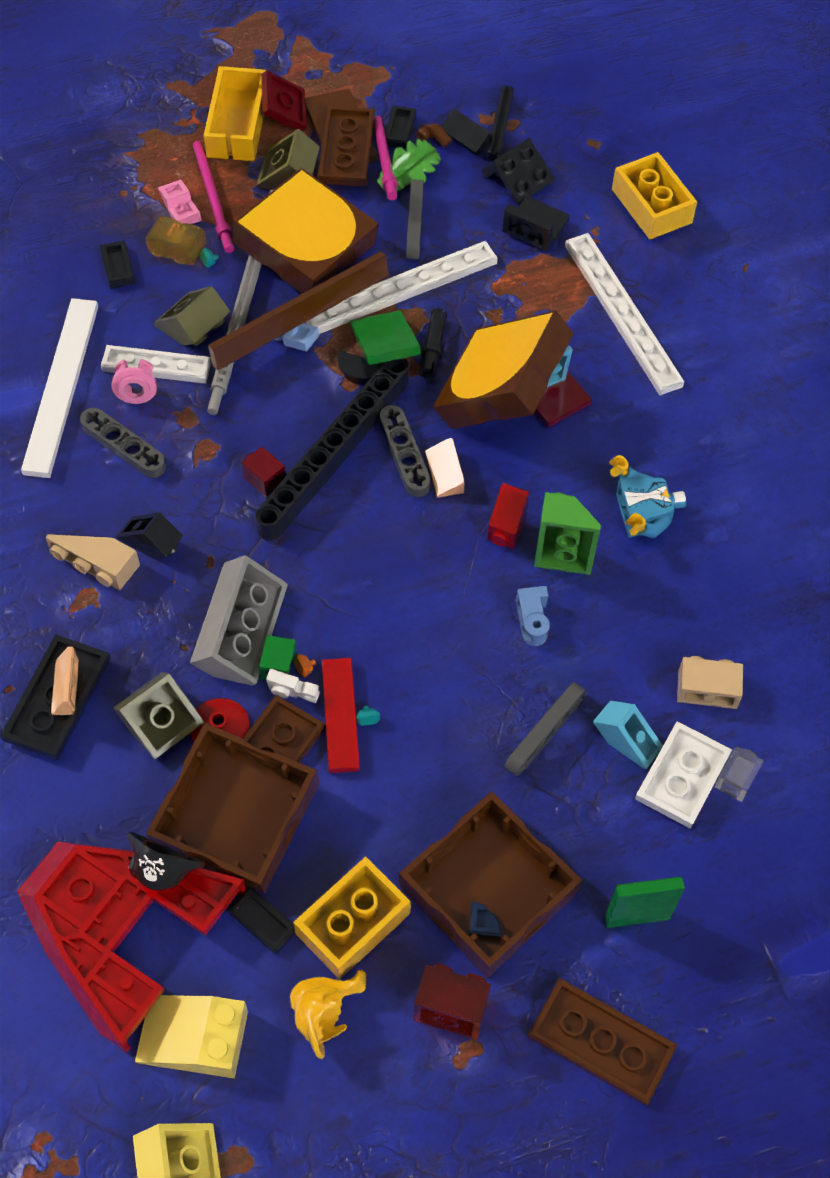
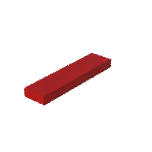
M352 658L322 660L329 774L360 771Z

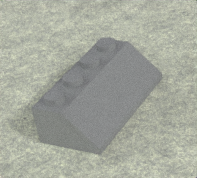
M246 555L225 562L190 663L212 677L252 686L256 685L260 674L259 665L266 635L272 636L288 584Z

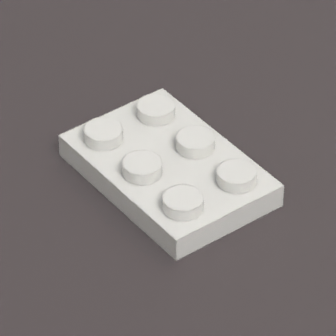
M677 721L638 790L635 799L691 829L732 749Z

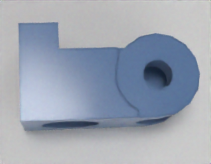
M547 586L517 590L516 605L524 641L532 646L542 645L548 638L550 622L543 614V608H546L548 601Z

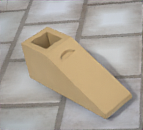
M48 534L45 537L50 549L49 552L54 558L59 561L66 560L82 574L89 573L95 576L106 587L111 585L121 590L140 566L136 550L114 538Z

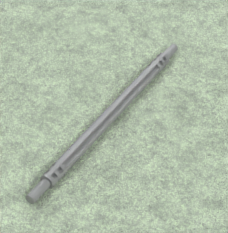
M250 255L226 335L244 326L262 265V263ZM234 362L220 370H215L210 388L212 394L207 408V412L211 415L218 413L222 395L226 394Z

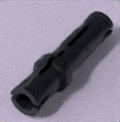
M440 308L431 311L425 346L421 349L422 362L419 375L421 377L424 375V379L435 378L437 363L442 356L441 343L447 312L444 311L442 315L443 309Z

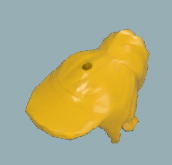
M363 969L358 970L350 980L341 981L327 977H313L300 981L291 990L290 1003L291 1008L295 1010L296 1027L306 1040L310 1042L317 1058H325L324 1042L346 1031L347 1026L345 1024L334 1026L341 1013V999L344 996L365 991L366 973Z

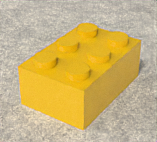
M659 152L615 168L612 191L649 240L693 223L697 201Z
M365 856L293 922L295 934L340 980L410 914L411 901Z

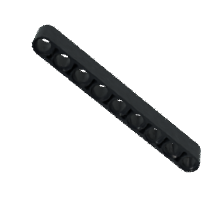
M406 358L384 362L258 508L256 524L258 534L262 539L273 541L284 533L380 419L381 410L388 405H392L409 384V362Z

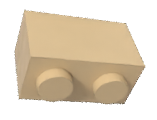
M700 656L683 657L678 670L677 702L737 709L743 693V664L734 663L727 659L714 661L706 660Z

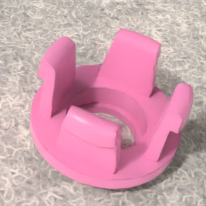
M141 359L137 368H128L126 360L120 361L115 366L114 370L116 373L113 376L111 385L116 397L131 404H141L151 400L157 391V382L152 373L153 365ZM137 383L143 387L142 392L132 393V387L129 384Z

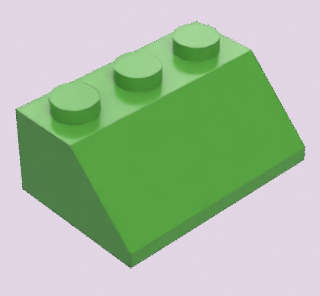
M545 492L534 567L591 575L601 525L575 496L566 495L561 492Z

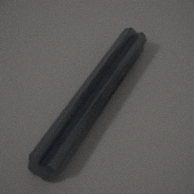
M504 85L501 88L491 131L492 137L489 140L487 158L489 160H495L500 157L514 95V88L512 86Z

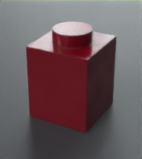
M262 446L255 452L249 453L241 462L244 479L265 497H268L286 477L285 466Z

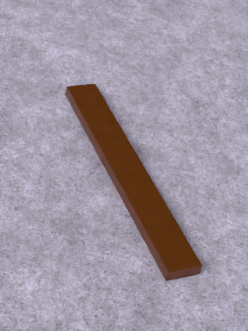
M380 251L209 344L208 348L213 366L220 370L388 277L386 254Z

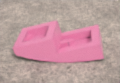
M182 180L158 187L164 204L178 229L202 221L200 212L192 202L190 192Z

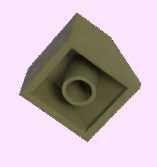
M295 130L266 150L256 186L261 189L274 190L301 167L313 175L314 167L318 161L317 155L320 146L301 130Z
M209 286L188 292L153 324L181 345L194 344L197 346L208 337L206 333L209 330H214L225 322L224 317L230 310L215 289Z
M165 672L158 674L113 708L131 734L154 759L158 758L204 723L172 676Z

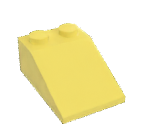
M161 995L145 1016L135 1063L235 1079L248 1015L245 1001L214 996Z

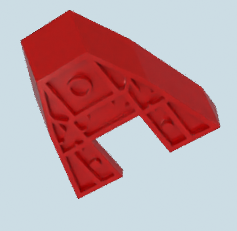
M58 841L17 890V893L46 955L100 1035L127 1053L131 1048L127 1040L165 990L157 982L115 954L114 951L153 901L206 936L237 894L242 896L246 892L244 879L198 868L189 872L173 888L152 890L143 886L138 880L135 870L129 868L133 851Z

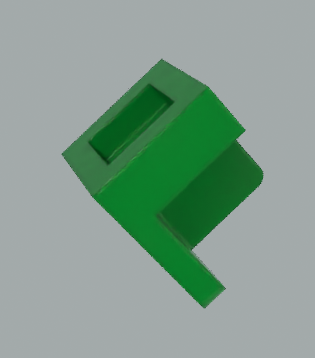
M266 635L259 665L261 679L266 680L270 669L286 674L290 672L291 663H294L297 656L295 639Z

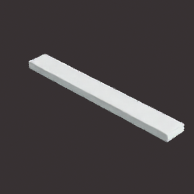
M589 233L566 240V249L658 394L663 395L684 386L683 378Z
M483 241L373 284L306 321V323L318 327L319 334L349 323L350 320L359 319L497 264L498 258L488 243Z
M71 298L21 468L24 476L51 477L98 310L97 301Z

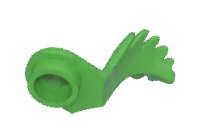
M417 139L416 146L412 141H408L406 151L401 147L395 149L391 166L393 174L397 178V192H401L407 185H411V179L424 180L425 182L427 180L425 173L435 172V168L432 165L440 164V154L426 140L422 142L420 139ZM381 172L380 177L377 179L379 185L383 188V172Z

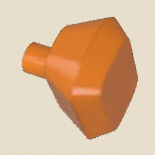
M298 654L294 660V666L302 677L308 676L312 672L313 666L316 665L314 659L309 660L306 655Z

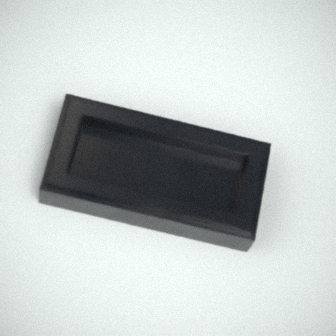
M400 106L392 107L385 133L388 147L407 149V142L410 141L416 118V109Z
M455 108L441 126L450 137L477 155L480 154L492 137L488 130Z
M125 240L100 245L110 289L136 284Z
M251 887L228 909L229 914L275 955L295 935L294 925Z

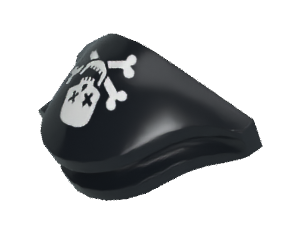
M128 832L127 838L134 852L129 868L135 870L140 883L149 889L163 890L173 888L189 872L203 868L206 863L135 832Z

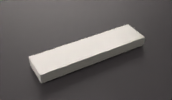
M106 345L101 362L102 372L116 373L114 369L120 361L126 360L128 368H137L140 360L144 359L153 365L152 373L154 378L204 384L207 383L211 367V357Z

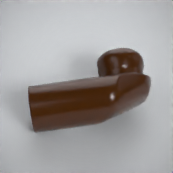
M437 123L424 124L417 130V137L421 141L436 139L443 148L449 146L453 141L441 125Z

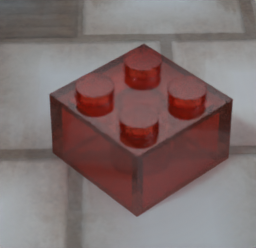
M434 964L433 967L426 965L414 1003V1021L478 1040L491 984L485 982L486 979L477 974L467 973L466 976L453 973V969L446 965Z

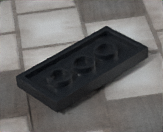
M55 634L0 735L1 739L4 742L58 761L111 659L110 654ZM67 647H73L79 660L75 713L73 715H53L51 708L55 663Z

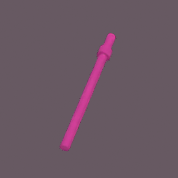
M375 116L374 131L383 172L382 185L387 193V198L393 201L397 198V178L392 171L382 118Z
M195 141L193 148L216 220L217 236L222 240L225 252L232 253L235 250L231 238L233 233L230 224L226 222L202 142Z

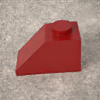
M506 483L502 484L489 522L487 540L492 541L498 546L514 549L526 523L530 492Z

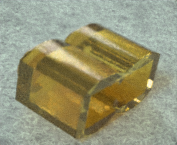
M165 216L158 217L145 238L148 251L154 256L172 258L179 264L194 265L201 250L207 243L205 231L200 227L188 223H180L175 219Z

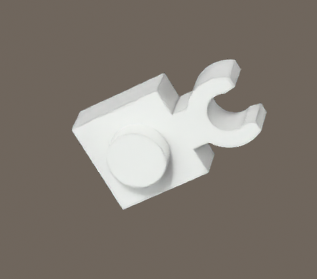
M270 669L266 678L269 690L281 698H288V696L298 698L299 696L309 702L316 703L320 695L318 685L299 681L298 677Z

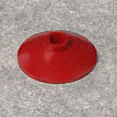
M216 698L206 701L196 709L204 723L242 739L250 730V721L246 710L233 700ZM216 719L224 720L220 725L213 723ZM204 723L190 733L193 742H195Z

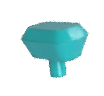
M205 247L200 252V259L207 268L214 265L215 260L219 259L218 254L213 255L212 251Z
M364 706L363 710H359L356 716V722L361 726L377 724L380 721V713L375 708L369 709V706Z

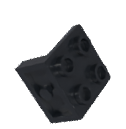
M530 138L501 155L481 170L486 179L493 174L496 177L500 176L517 204L522 203L525 197H531L555 181V178Z
M525 197L519 207L511 204L506 207L502 231L547 251L569 221L570 215L533 198Z

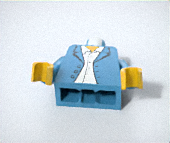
M617 455L609 461V464L614 466L610 470L611 476H620L616 496L628 537L643 535L649 538H656L671 524L674 509L686 507L685 493L683 491L669 493L666 481L663 478H654L637 472L628 466V461L621 455Z

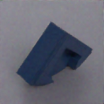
M472 901L469 936L475 933L477 937L501 940L502 931L497 918L485 905Z

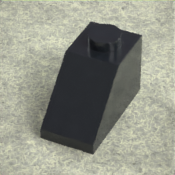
M159 512L133 516L116 538L151 558H162L171 556L177 550V543L183 535Z

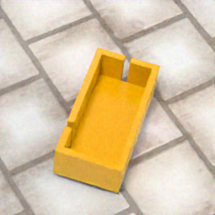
M219 66L204 131L207 158L228 159L229 156H233V160L255 161L264 118L262 112L261 74L266 70Z

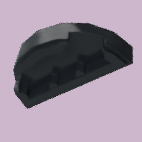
M339 351L337 358L338 367L344 374V377L359 384H366L384 364L368 365L365 357Z

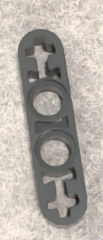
M411 179L406 259L419 260L424 180Z
M388 405L380 412V426L405 490L412 497H423L430 489L429 473L404 411L399 406ZM389 416L396 419V427L393 428V423L388 418ZM396 436H404L408 441L404 444H397L393 439ZM406 457H412L417 462L412 466H406L401 461ZM417 473V480L422 486H417L416 483H413L414 474Z
M88 408L82 412L80 421L86 434L146 477L157 478L164 474L166 463L164 455L102 410ZM112 431L120 433L117 439L109 440L106 438V435ZM130 446L140 447V450L135 454L126 453V449Z
M573 682L513 751L506 761L504 768L516 777L520 776L585 698L587 690L578 683Z

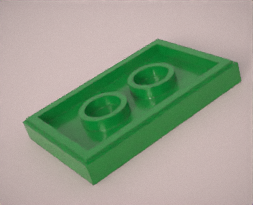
M401 310L350 320L351 329L368 365L421 354L420 345Z
M672 877L617 885L604 917L606 928L670 920L685 889L683 878Z

